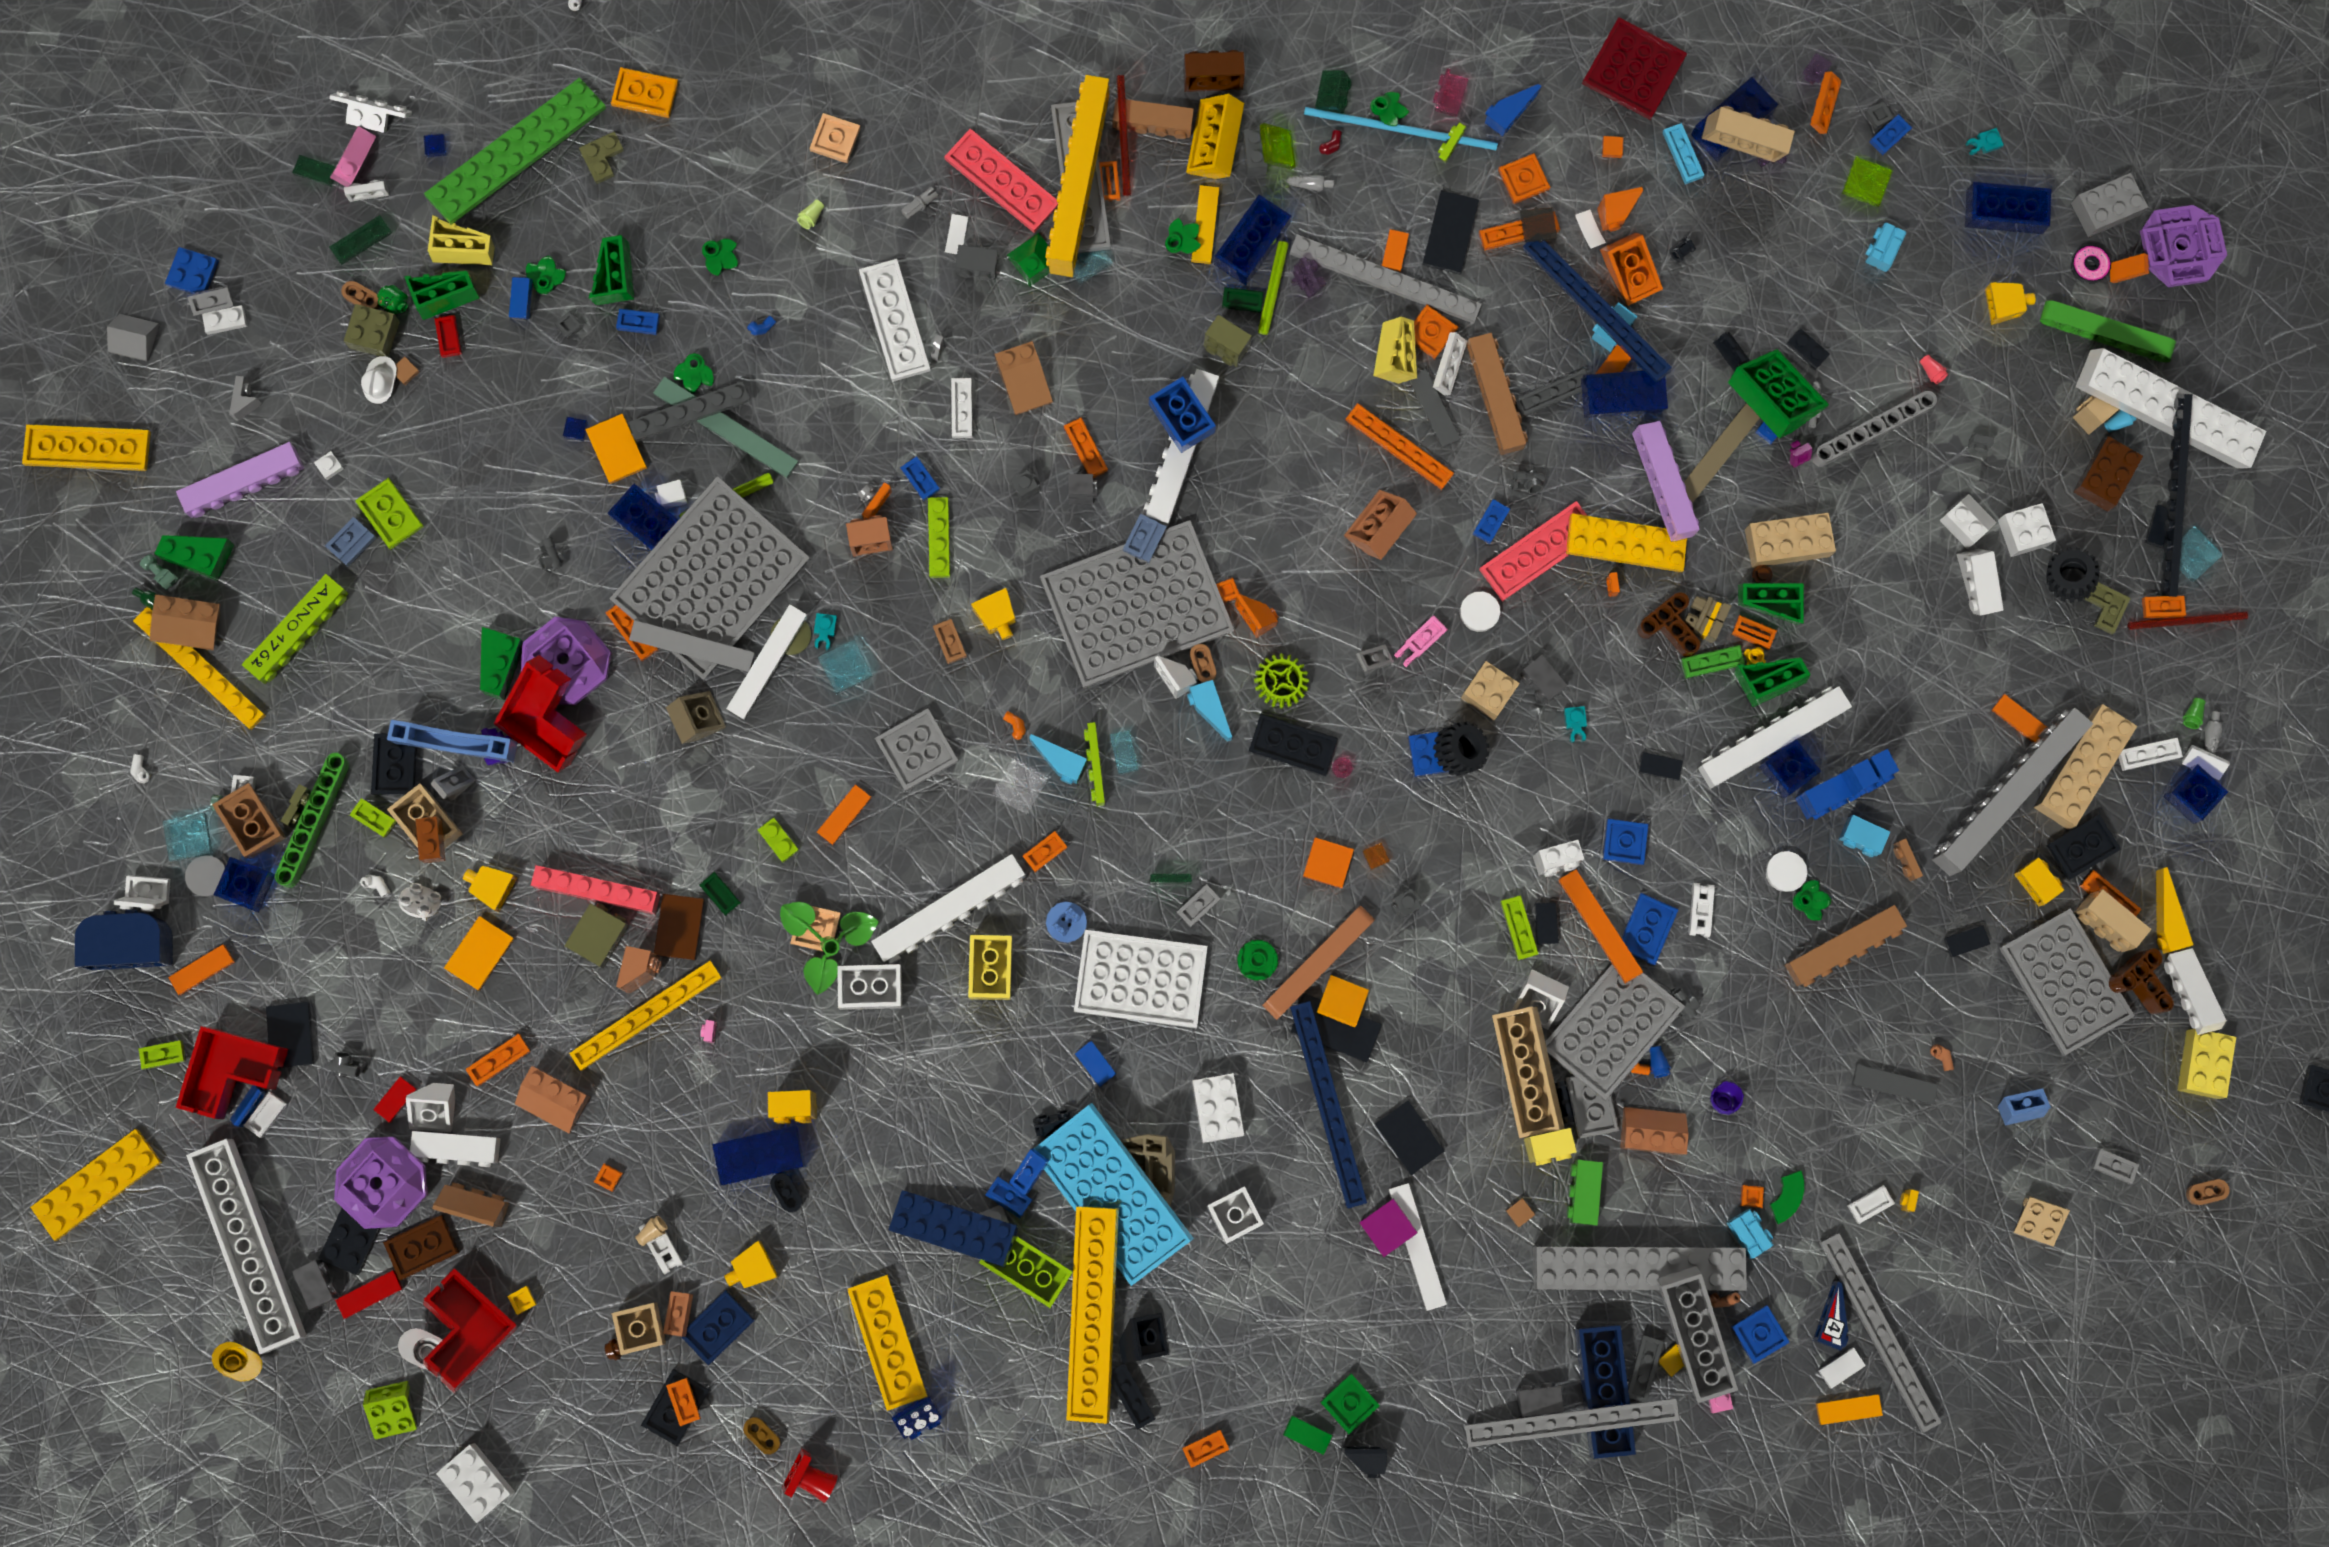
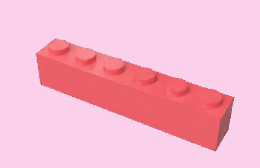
M537 865L535 866L531 886L536 889L656 915L661 896L655 891Z

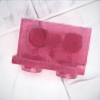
M1447 68L1445 74L1441 73L1438 83L1441 88L1439 92H1435L1432 103H1435L1434 111L1457 117L1468 79L1450 74L1451 69Z

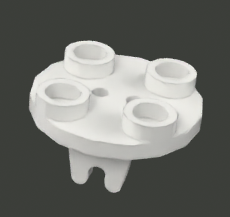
M412 883L410 887L400 893L398 903L399 907L406 914L427 921L428 917L433 916L439 911L441 895L419 883Z

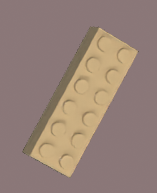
M2104 704L2094 708L2088 718L2093 725L2065 755L2033 807L2067 830L2078 824L2137 728L2135 724Z
M1532 1006L1492 1015L1519 1138L1565 1129L1538 1007Z

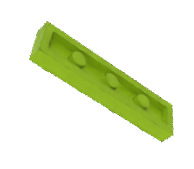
M948 497L928 498L929 577L948 578L950 577Z
M1095 722L1087 723V729H1084L1085 741H1089L1090 749H1086L1087 761L1092 763V769H1088L1089 781H1094V789H1091L1092 801H1096V807L1105 806Z

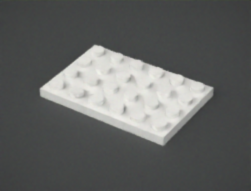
M1085 930L1074 1012L1197 1029L1208 946Z

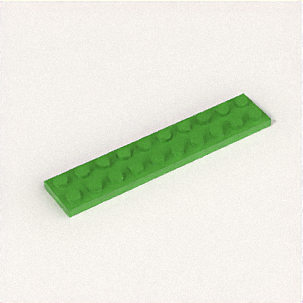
M579 77L426 191L424 195L452 225L604 111L606 106Z

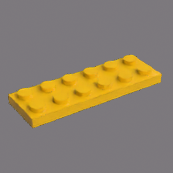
M26 425L22 464L25 466L147 471L151 432L140 429Z
M1572 513L1569 519L1566 554L1683 572L1687 538L1671 542L1666 528Z
M134 1129L30 1208L52 1239L58 1241L162 1162L140 1131Z
M888 1275L848 1288L851 1303L886 1410L888 1411L927 1397Z

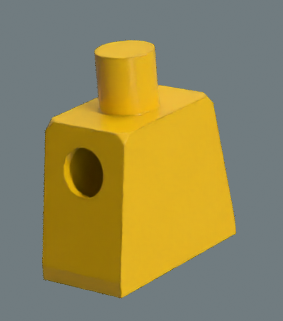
M1993 282L1985 288L1991 325L2022 316L2027 311V305H2034L2036 301L2034 293L2024 294L2022 284Z
M1006 588L971 603L973 612L989 634L998 631L1002 640L1013 636L1009 626L1016 622Z
M481 866L478 873L467 869L463 875V880L471 883L468 892L491 909L500 912L517 877L510 873Z
M761 1241L755 1242L733 1259L731 1264L734 1270L724 1275L729 1286L740 1281L744 1288L779 1277Z

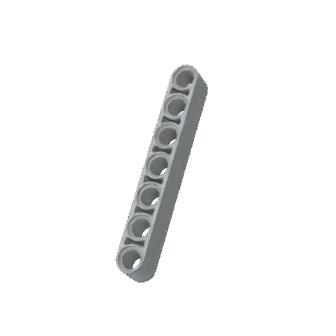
M1924 391L1822 444L1812 455L1813 463L1818 467L1826 466L1926 414L1936 405V395L1931 391ZM1922 399L1927 400L1929 406L1924 405ZM1905 408H1909L1912 411V415L1906 413ZM1888 417H1892L1895 423L1889 422ZM1871 425L1877 427L1878 432L1872 431ZM1854 434L1859 435L1861 441L1855 440ZM1836 443L1842 444L1844 450L1838 449ZM1819 452L1825 453L1827 459L1821 458Z

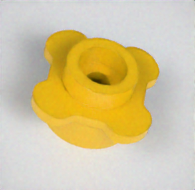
M1761 647L1744 651V656L1747 659L1746 665L1758 662L1766 663L1764 651Z

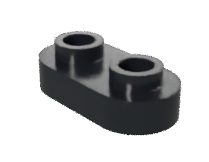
M784 1173L774 1175L770 1181V1186L782 1208L787 1212L798 1211L802 1207L803 1200L791 1178ZM780 1180L785 1181V1186L783 1188H780L778 1186V1182ZM790 1198L796 1200L794 1206L789 1205L788 1201Z

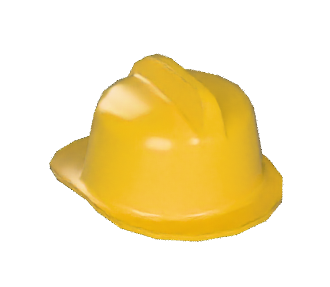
M235 1342L220 1344L212 1354L214 1368L223 1376L240 1382L256 1378L262 1370L260 1356Z

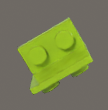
M408 1381L365 1391L363 1407L374 1439L416 1430L417 1425L408 1401L410 1391Z

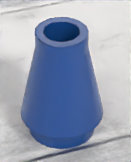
M1661 1046L1652 1047L1649 1050L1651 1074H1654V1078L1670 1075L1671 1067Z

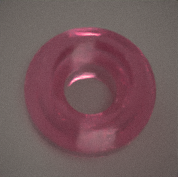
M1339 758L1332 765V771L1338 778L1348 777L1353 769L1352 763L1346 758ZM1340 765L1346 767L1344 772L1339 771L1338 767Z

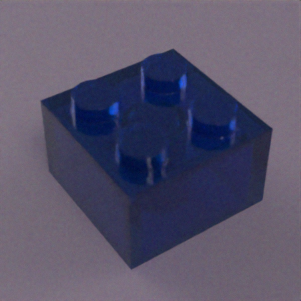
M1797 739L1759 766L1784 799L1821 772Z
M2199 764L2188 768L2163 797L2192 824L2203 821L2228 791Z
M230 857L213 895L259 913L275 874Z

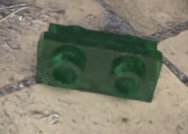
M1322 70L1315 104L1317 109L1336 110L1338 113L1344 114L1345 108L1348 105V91L1352 85L1350 77L1344 70Z

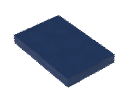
M725 1290L687 1327L686 1337L681 1338L709 1366L755 1319Z

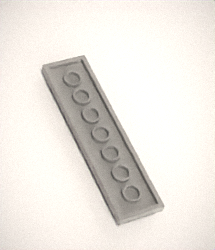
M1076 102L1051 105L1060 176H1062V172L1065 173L1066 166H1064L1066 154H1069L1068 141L1073 133L1072 122L1073 118H1076ZM1098 157L1078 253L1111 249Z

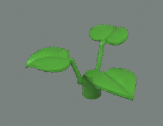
M799 901L783 904L780 910L781 922L788 933L794 936H802L806 929H808L821 941L820 946L825 953L822 959L819 957L809 959L803 969L807 983L817 995L827 990L838 975L837 962L834 959H826V957L838 953L839 943L843 935H845V939L849 944L860 946L871 938L879 923L876 918L867 913L850 912L840 920V926L843 931L837 939L832 936L823 938L809 926L815 921L814 909L809 904Z

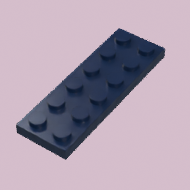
M902 1190L888 1230L1006 1267L1019 1227Z

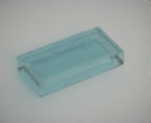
M1130 730L1110 734L1118 775L1138 771Z

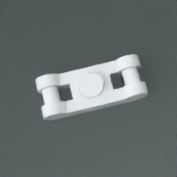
M1700 883L1692 884L1689 935L1702 934L1703 937H1710L1714 885L1707 884V886H1701ZM1700 894H1706V899H1699ZM1698 920L1704 921V926H1697Z
M645 1224L639 1226L640 1231L644 1228ZM666 1231L664 1235L647 1243L664 1274L669 1273L671 1268L684 1264ZM670 1253L672 1259L666 1262L663 1256Z

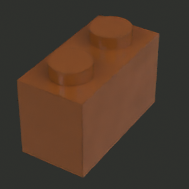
M437 816L415 819L419 860L423 863L446 861L442 820Z

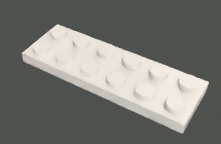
M897 259L859 269L892 382L929 372V363Z

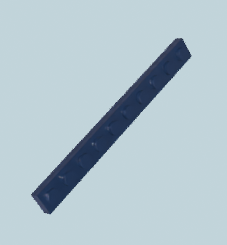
M1538 234L1523 245V250L1656 383L1672 371V367Z
M1311 1002L1291 1006V1013L1346 1208L1366 1204L1367 1200Z

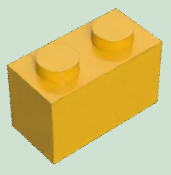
M2038 857L2014 875L2040 907L2047 904L2063 892L2064 889L2060 879L2053 876L2049 871L2048 864Z

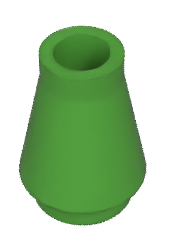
M2201 698L2193 699L2192 704L2182 718L2183 724L2186 727L2198 729L2203 724L2205 700Z

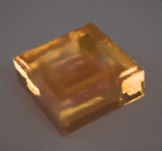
M1382 843L1362 851L1370 870L1390 862Z

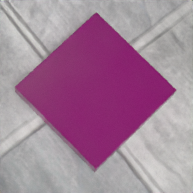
M1394 1198L1360 1222L1383 1257L1418 1233Z

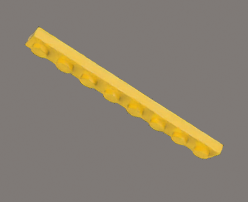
M146 607L133 620L149 636L152 609ZM156 642L250 730L266 716L193 647Z
M708 961L569 1053L579 1070H584L721 980V975L713 963Z

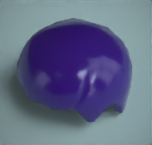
M1724 1081L1711 1092L1710 1103L1713 1109L1720 1114L1730 1115L1741 1107L1744 1094L1736 1083Z

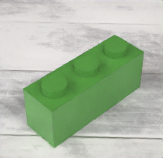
M1575 1160V1163L1571 1164L1570 1176H1573V1185L1569 1186L1568 1196L1571 1197V1206L1568 1205L1567 1218H1570L1569 1223L1598 1225L1603 1162Z

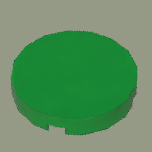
M1252 940L1240 949L1237 957L1238 968L1247 979L1263 981L1271 977L1276 971L1278 954L1268 942Z

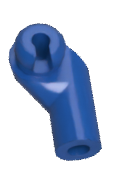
M768 316L759 325L752 321L747 326V329L754 336L763 335L773 327L776 321L771 316Z

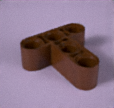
M1682 592L1671 596L1641 621L1637 627L1638 635L1644 639H1649L1658 631H1661L1682 656H1693L1700 648V641L1678 616L1689 605L1688 596ZM1674 600H1680L1683 606L1677 607L1674 604ZM1659 612H1665L1667 619H1661ZM1649 624L1652 627V632H1647L1643 625ZM1672 627H1677L1680 630V635H1675L1672 632ZM1685 642L1691 643L1693 650L1686 649Z
M2155 948L2136 953L2109 979V987L2113 992L2122 993L2133 990L2151 1014L2169 1012L2174 1006L2171 995L2153 972L2162 963V955Z

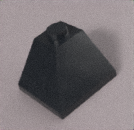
M1162 1313L1131 1318L1119 1340L1122 1363L1169 1355Z
M1341 1446V1451L1362 1473L1367 1474V1478H1380V1474L1386 1473L1387 1449L1385 1447Z

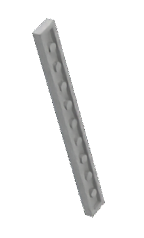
M1298 234L1290 250V255L1422 305H1429L1433 309L1473 324L1481 307V303Z
M1836 1233L1819 1242L1920 1431L1924 1433L1941 1424L1940 1418L1840 1233Z
M1677 1398L1469 1424L1465 1425L1468 1447L1679 1421L1680 1415Z

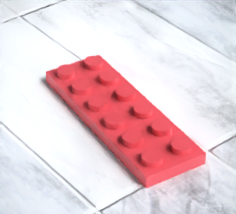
M969 129L944 156L949 164L1033 233L1058 208L1056 198L972 129Z
M1577 501L1480 567L1479 571L1502 602L1569 556V554H1566L1570 515L1573 513L1587 516Z

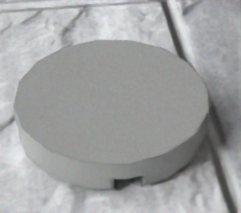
M200 856L188 865L185 872V881L193 893L202 897H212L225 888L228 882V870L220 859L213 856Z

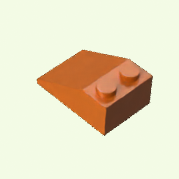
M1633 233L1600 249L1606 267L1627 306L1663 290L1642 234Z

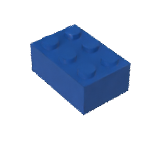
M1184 377L1179 378L1149 397V406L1181 453L1215 433L1216 425Z

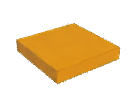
M1330 975L1317 1013L1356 1027L1369 990Z

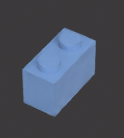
M2043 1088L2006 1096L1998 1105L2005 1125L2044 1117L2051 1107Z

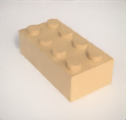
M1723 106L1707 117L1702 139L1776 162L1789 154L1795 131L1790 130L1786 125H1775L1770 123L1771 121L1768 119H1757L1752 117L1750 113H1739L1734 111L1732 107Z
M1829 513L1750 523L1745 529L1752 568L1759 565L1769 566L1827 558L1836 552Z

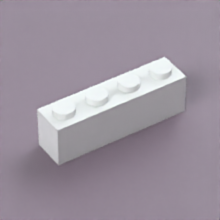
M2193 948L2169 954L2164 962V968L2166 973L2170 974L2172 978L2173 988L2181 998L2182 1008L2187 1011L2190 1017L2191 1027L2196 1030L2197 1035L2222 1029L2227 1020Z
M412 1131L410 1152L421 1162H428V1159L431 1158L437 1159L436 1163L449 1164V1160L458 1161L457 1165L470 1166V1162H479L478 1166L491 1167V1163L498 1164L501 1139Z

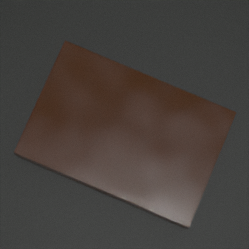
M670 894L662 895L654 954L662 957L696 961L705 899Z
M443 1215L383 1242L399 1281L459 1254V1250Z

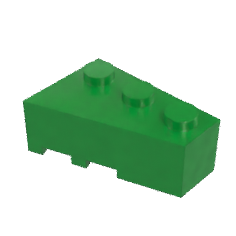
M622 235L602 238L597 259L598 266L596 274L593 276L592 292L589 293L588 298L596 306L634 300L629 242Z
M468 271L446 272L435 276L424 274L423 277L413 278L411 276H404L416 309L423 320L480 299Z
M162 535L154 554L164 561L218 581L234 544L227 538Z
M1743 583L1738 585V605L1796 625L1804 624V583Z
M482 627L480 690L485 695L504 701L522 654L523 641L520 638Z
M1802 658L1775 660V662L1769 663L1758 662L1752 665L1741 664L1737 665L1734 671V675L1752 707L1806 684L1811 675Z

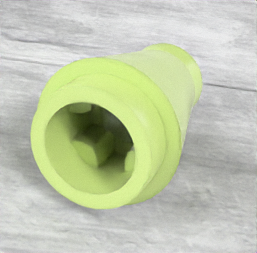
M814 200L813 203L798 214V223L805 229L814 227L824 208L823 203L819 200Z

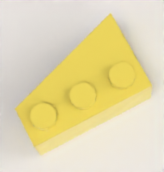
M432 215L428 252L432 262L493 265L495 247L490 235L470 228H462L457 226L456 223L451 225Z
M1398 317L1383 322L1373 376L1398 384L1417 378L1413 320Z

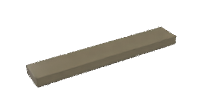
M1747 403L1684 481L1687 496L1692 503L1760 419Z

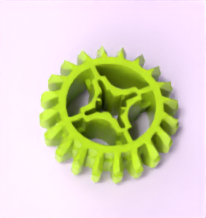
M1283 653L1280 654L1279 659L1274 654L1271 657L1272 662L1265 658L1264 662L1266 665L1259 664V668L1262 671L1256 670L1255 675L1260 678H1255L1254 683L1260 685H1257L1255 690H1262L1259 697L1262 698L1266 695L1267 697L1264 702L1267 704L1272 700V707L1276 706V702H1279L1280 708H1283L1284 702H1286L1288 707H1291V700L1297 704L1299 702L1297 696L1303 698L1304 693L1302 691L1308 690V687L1303 685L1309 683V679L1303 678L1308 675V672H1301L1304 664L1296 665L1299 659L1296 658L1292 662L1290 661L1291 655H1288L1286 660L1283 659ZM1277 666L1288 667L1282 672L1271 670ZM1292 671L1296 674L1298 679L1297 688L1293 686V683L1289 679V676L1292 673ZM1266 674L1270 676L1274 683L1271 690L1267 688L1265 683ZM1286 675L1285 683H1281L1277 687L1278 680ZM1280 690L1292 692L1291 694L1286 696L1276 695L1277 692Z

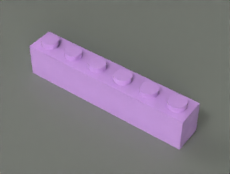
M1660 421L1638 425L1632 435L1670 540L1672 542L1693 537L1700 530L1699 521L1694 515L1692 502L1687 496L1686 485L1680 477L1679 466L1675 463L1672 447L1668 444L1666 430L1662 427Z
M288 442L176 491L184 512L191 518H198L203 516L206 511L223 507L229 501L240 500L247 493L258 492L263 486L276 484L286 476H295L304 467L295 447Z

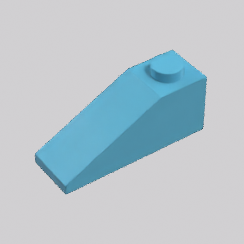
M1213 680L1190 687L1189 694H1187L1190 706L1194 705L1195 710L1227 742L1231 741L1232 735Z
M1031 734L1029 737L1030 742L1056 774L1061 777L1060 780L1070 785L1072 782L1077 784L1087 759Z

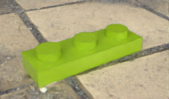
M1521 895L1500 901L1517 960L1538 955Z

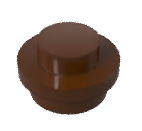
M1759 565L1752 572V578L1756 583H1769L1773 577L1772 570L1766 565Z
M612 1339L609 1343L605 1344V1353L610 1360H619L622 1356L616 1339Z

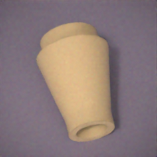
M651 1217L635 1238L640 1245L644 1246L648 1242L664 1235L668 1227L661 1217Z

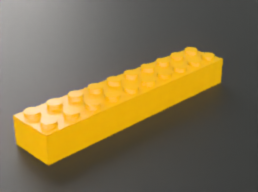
M1085 75L1084 82L1080 83V100L1076 102L1075 112L1077 113L1076 118H1073L1072 122L1073 133L1068 141L1069 154L1065 156V173L1062 172L1061 176L1062 187L1057 195L1058 208L1054 210V228L1051 227L1049 239L1051 241L1050 246H1047L1045 256L1047 258L1046 266H1049L1050 274L1067 277L1074 276L1110 97L1109 79Z

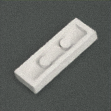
M1456 332L1449 333L1433 384V388L1443 395H1451L1467 344V340Z
M951 378L952 439L972 438L971 378Z
M2177 737L2124 749L2118 758L2122 771L2179 759L2183 755Z

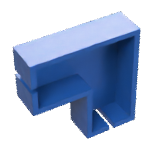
M1886 749L1870 757V760L1866 759L1850 767L1843 773L1796 797L1795 799L1805 818L1813 817L1816 820L1831 812L1829 808L1834 811L1847 804V799L1849 802H1852L1894 779V774L1899 769L1889 750Z

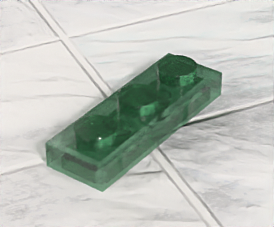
M379 215L332 244L329 248L339 263L343 265L392 234V232Z

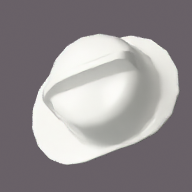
M379 356L373 359L362 377L361 386L364 395L372 403L381 404L391 397L397 373L395 362L391 358Z
M409 1329L400 1337L398 1350L406 1361L420 1368L427 1369L423 1365V1359L442 1339L422 1329Z

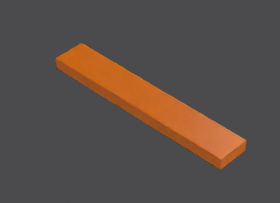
M1357 403L1347 416L1346 421L1441 490L1454 475V472Z
M1577 869L1560 878L1559 883L1624 983L1626 984L1643 974L1642 969Z

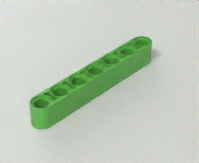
M2049 300L2045 302L2040 322L2044 325L2159 362L2166 363L2171 361L2176 341L2172 338L2056 301Z
M331 753L326 758L277 868L275 880L284 887L292 888L298 884L349 769V761L339 753ZM337 759H341V765L338 768H334V762ZM328 778H333V784L329 787H326V780ZM320 797H324V803L318 806L317 800ZM315 815L316 822L313 825H309V818ZM306 834H307V835H308V840H307V842L304 843V844H301V843H300V838H301L303 835H306ZM298 853V862L292 863L293 855ZM290 872L291 879L288 882H284V875Z

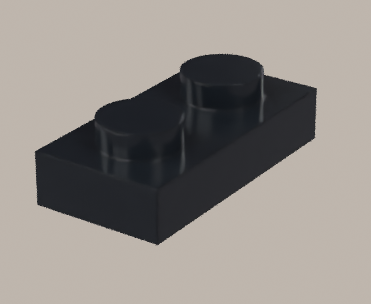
M1801 328L1786 343L1789 348L1815 370L1830 355L1829 352Z

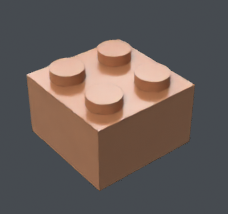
M876 515L870 517L869 520L853 519L850 523H846L853 557L893 550L886 517Z

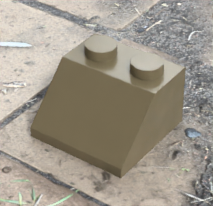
M710 691L679 697L666 707L682 744L698 741L726 728Z

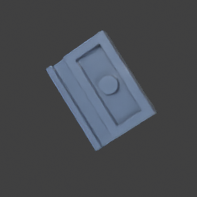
M1140 514L1123 551L1150 563L1167 526Z
M353 517L325 547L348 567L376 537Z

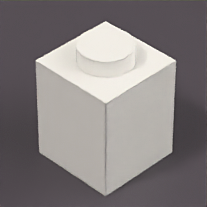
M680 479L657 486L658 492L655 493L658 505L662 504L664 510L688 504Z

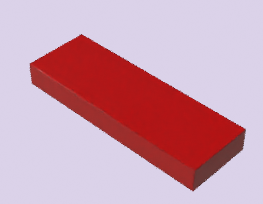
M392 1270L335 1301L343 1319H347L403 1290V1287L395 1270Z

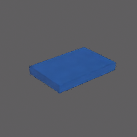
M1643 893L1639 894L1621 937L1633 957L1653 966L1656 965L1679 909Z

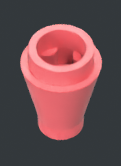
M1926 355L1920 360L1919 363L1923 366L1931 382L1939 384L1948 376L1947 369L1931 358L1930 355Z

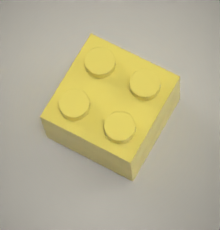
M1571 1128L1524 1138L1529 1162H1535L1536 1166L1552 1163L1551 1158H1556V1161L1572 1158V1153H1577Z

